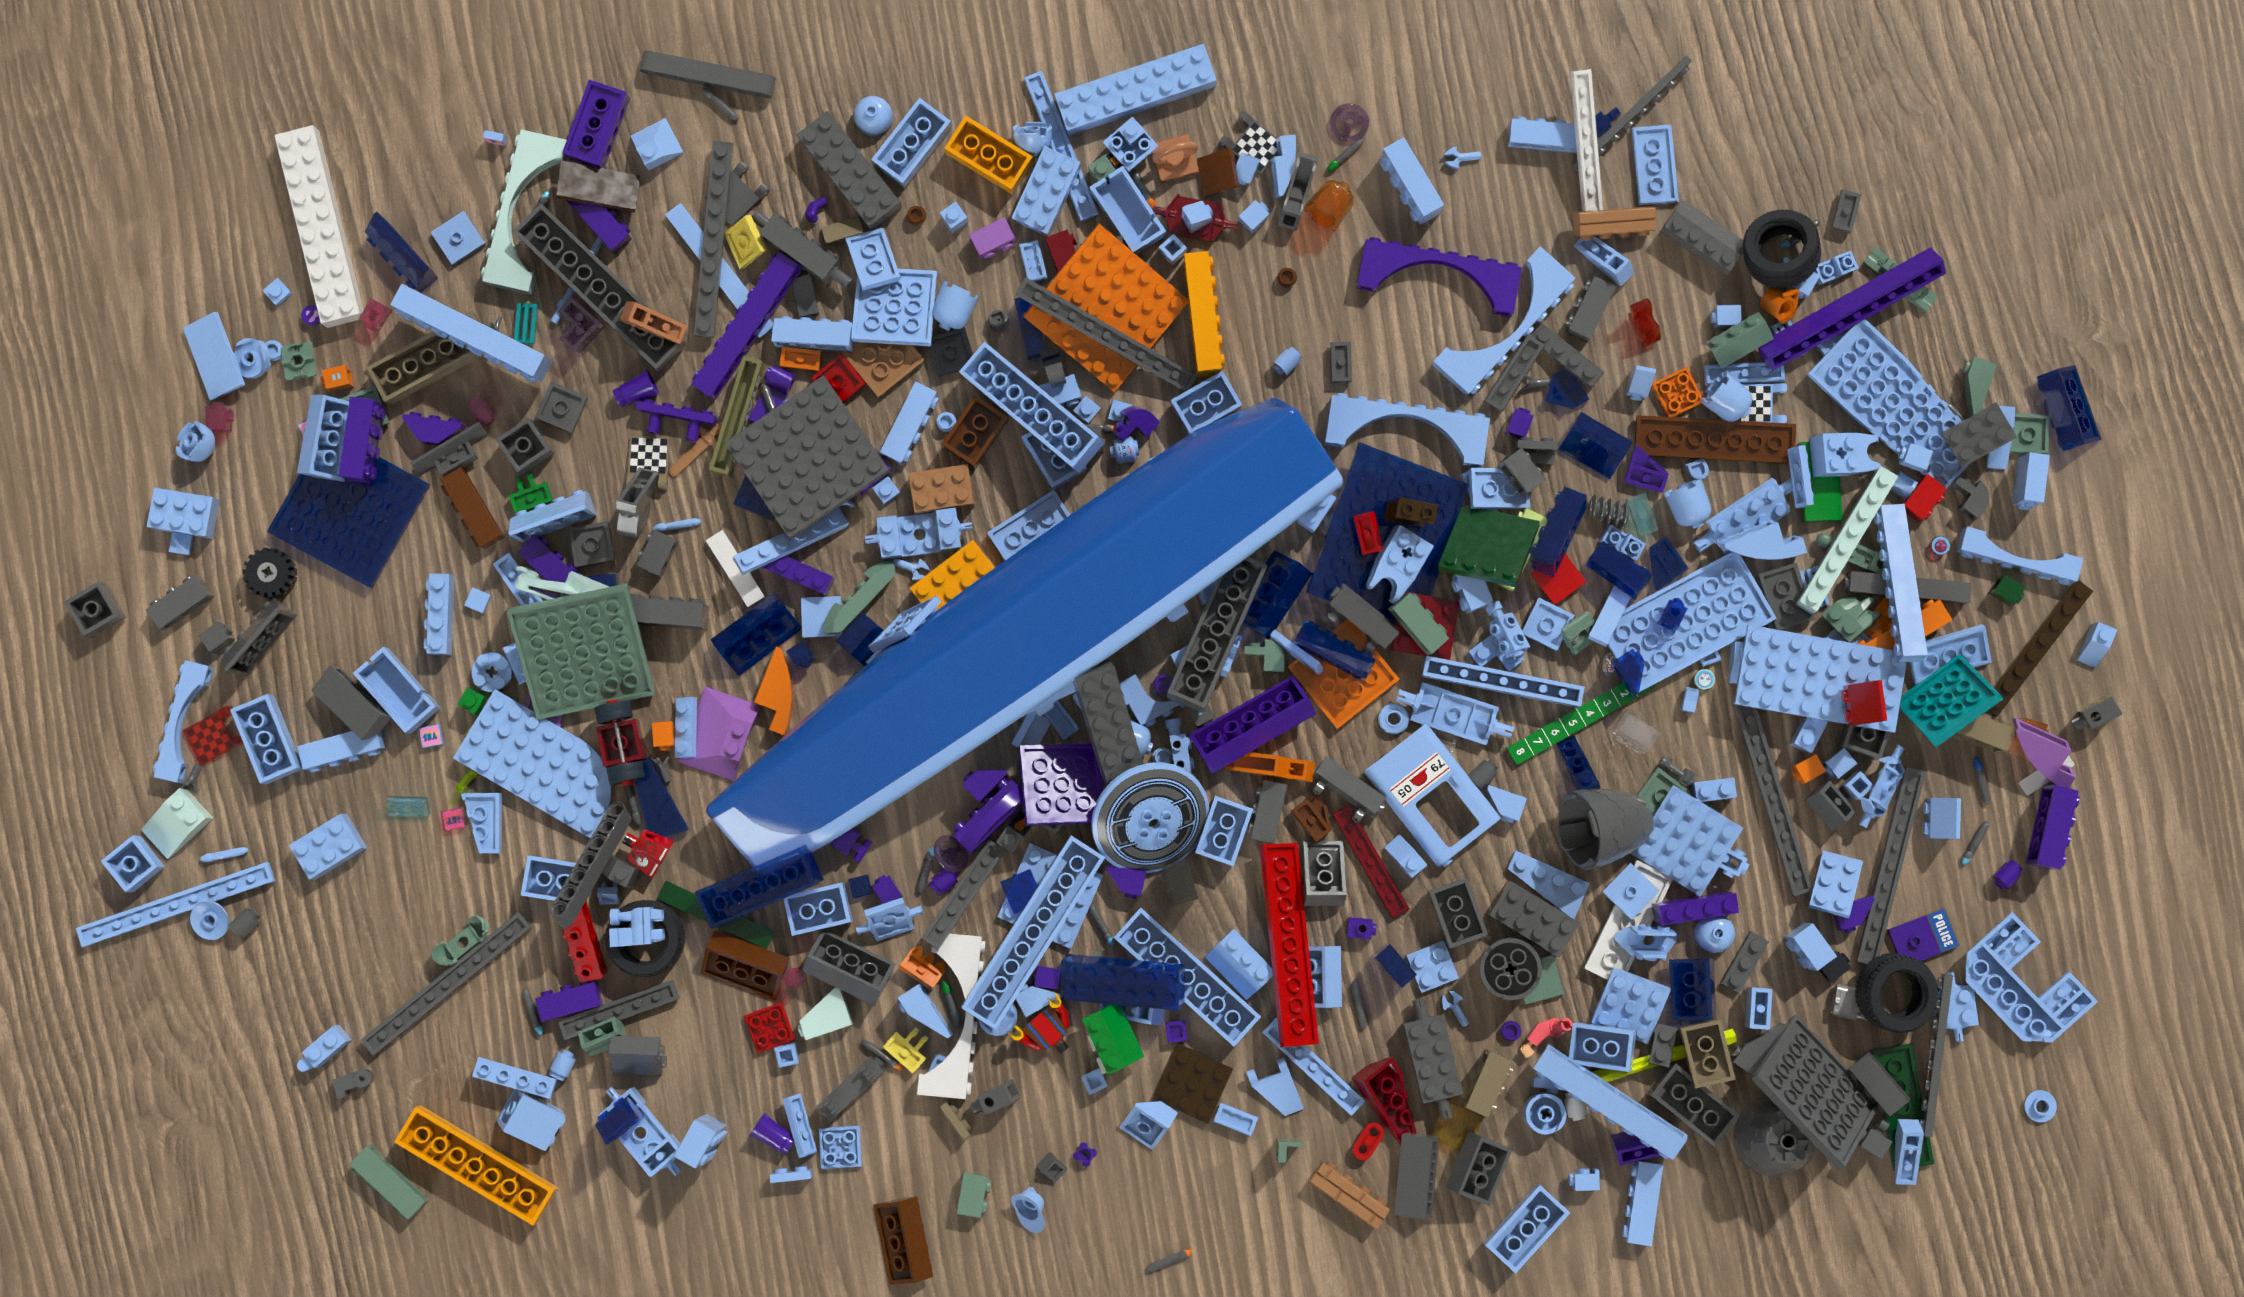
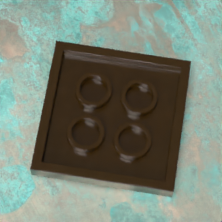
M1178 1043L1153 1099L1209 1124L1233 1068Z

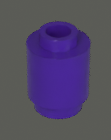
M2013 860L2005 862L1993 875L1994 884L2002 890L2004 888L2009 890L2022 875L2023 868Z
M945 866L931 878L932 881L929 885L938 895L945 894L959 882L957 880L959 875L952 867L948 869Z

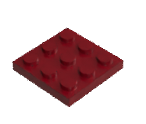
M1414 593L1421 600V606L1424 609H1428L1434 615L1433 620L1446 629V635L1449 639L1433 654L1426 655L1396 619L1395 625L1399 627V633L1392 641L1391 651L1450 660L1459 601Z

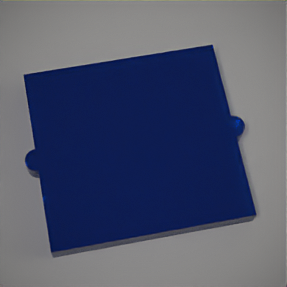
M1031 869L1019 874L1014 873L1012 877L1000 882L1014 914L1023 910L1038 887Z

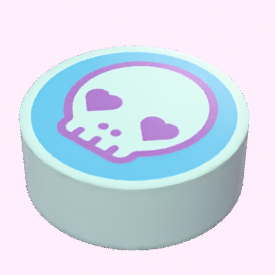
M1707 669L1698 671L1694 676V684L1702 690L1711 688L1715 682L1714 674Z

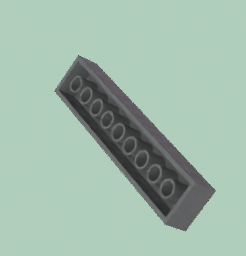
M542 204L534 209L513 230V233L655 371L659 373L686 346L683 340L680 344H677L620 321L619 319L626 302H636L647 308L649 307Z

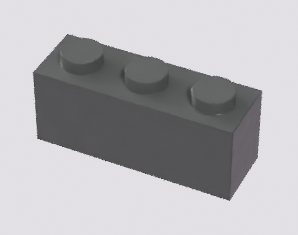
M1596 276L1591 281L1587 280L1583 291H1585L1583 299L1579 297L1574 307L1577 311L1574 316L1570 315L1566 326H1568L1566 333L1588 343L1616 286Z
M196 575L188 576L182 581V585L169 589L166 592V596L162 599H155L149 604L150 607L146 611L158 629L166 631L215 597L202 577Z
M1263 780L1262 784L1258 783L1256 795H1259L1258 803H1254L1252 811L1255 819L1254 823L1250 822L1248 834L1251 835L1250 839L1275 844L1287 788L1286 784Z
M1870 1051L1849 1068L1851 1071L1849 1073L1850 1076L1857 1083L1859 1081L1865 1087L1863 1091L1869 1098H1874L1879 1103L1877 1107L1884 1115L1886 1113L1889 1116L1893 1115L1910 1101L1908 1095Z

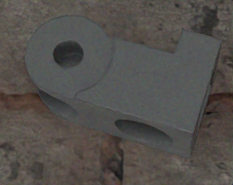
M362 1069L333 1079L332 1082L338 1099L349 1096L348 1090L371 1085L374 1081V1074L368 1069Z

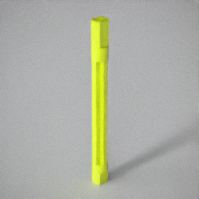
M1733 1029L1724 1031L1727 1045L1737 1042ZM1683 1045L1673 1047L1670 1062L1686 1057ZM1648 1055L1633 1060L1631 1072L1603 1068L1592 1073L1604 1081L1610 1082L1656 1067L1657 1065L1648 1064L1650 1057Z

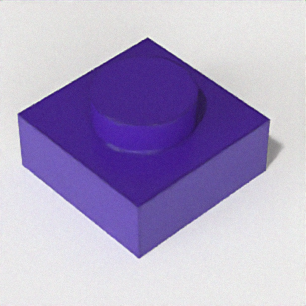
M1185 1020L1165 1022L1167 1043L1187 1041Z

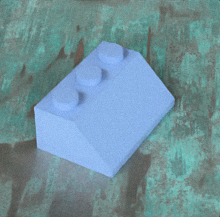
M1232 929L1204 956L1246 1000L1273 976V971L1269 964L1235 929Z
M1309 946L1315 1008L1342 1007L1341 946Z

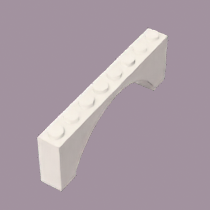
M949 934L940 949L936 950L932 947L931 952L937 953L952 968L960 982L966 1000L978 981L979 973H983L984 961H980L981 953H985L986 941H982L980 936ZM966 1011L963 1031L952 1052L933 1070L926 1074H919L917 1095L966 1099L967 1095H971L972 1083H968L969 1074L973 1075L974 1063L970 1062L971 1054H975L976 1042H972L973 1034H977L978 1022H974L975 1016Z

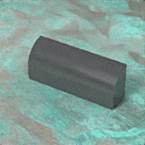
M330 665L311 689L361 740L369 739L378 734L391 719V716L342 668Z
M1415 1133L1402 1134L1394 1215L1421 1220L1432 1218L1439 1137Z

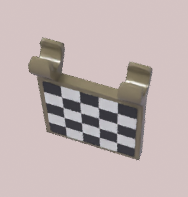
M630 436L626 486L640 467L657 471L659 476L658 488L661 491L668 489L670 437Z

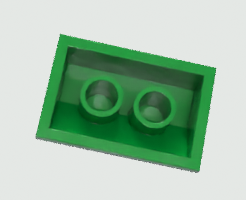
M1119 1001L1082 1018L1108 1075L1145 1057Z

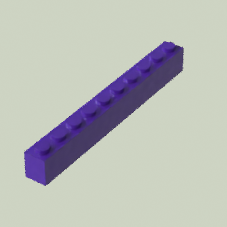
M1931 247L1773 335V340L1758 348L1761 359L1772 371L1776 370L1945 275L1946 269L1943 259Z

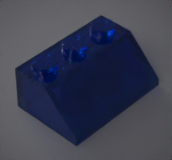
M1581 412L1575 419L1558 450L1610 479L1624 459L1633 441Z
M1714 958L1669 959L1672 1021L1717 1019Z

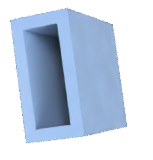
M2029 452L2018 458L2012 505L2019 506L2018 509L2031 510L2032 507H2037V505L2044 503L2050 455Z

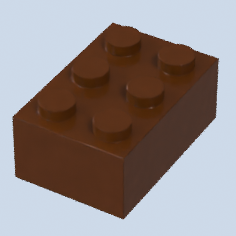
M975 395L941 445L944 449L976 469L1009 419L1006 415Z

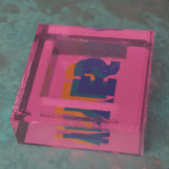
M462 808L440 811L444 831L465 828Z

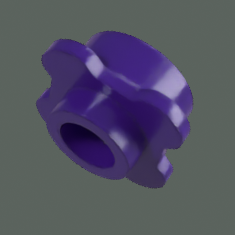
M1082 1142L1079 1145L1078 1151L1073 1153L1074 1160H1079L1083 1166L1087 1167L1091 1164L1092 1158L1097 1155V1151L1088 1147L1087 1143Z

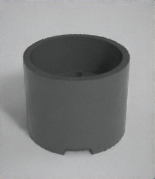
M1506 937L1493 942L1485 950L1481 959L1480 974L1484 985L1492 994L1505 1000H1517L1526 997L1537 987L1542 974V965L1538 953L1528 942L1515 937ZM1509 963L1517 967L1514 970V974L1505 971Z

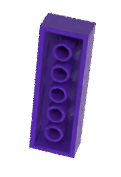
M1292 675L1194 731L1189 736L1197 752L1211 774L1316 715L1310 699Z

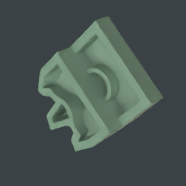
M1859 594L1847 596L1836 601L1821 616L1847 642L1852 643L1863 632L1866 633L1871 629L1881 616L1877 611H1870L1876 602L1874 598L1868 597L1860 602Z

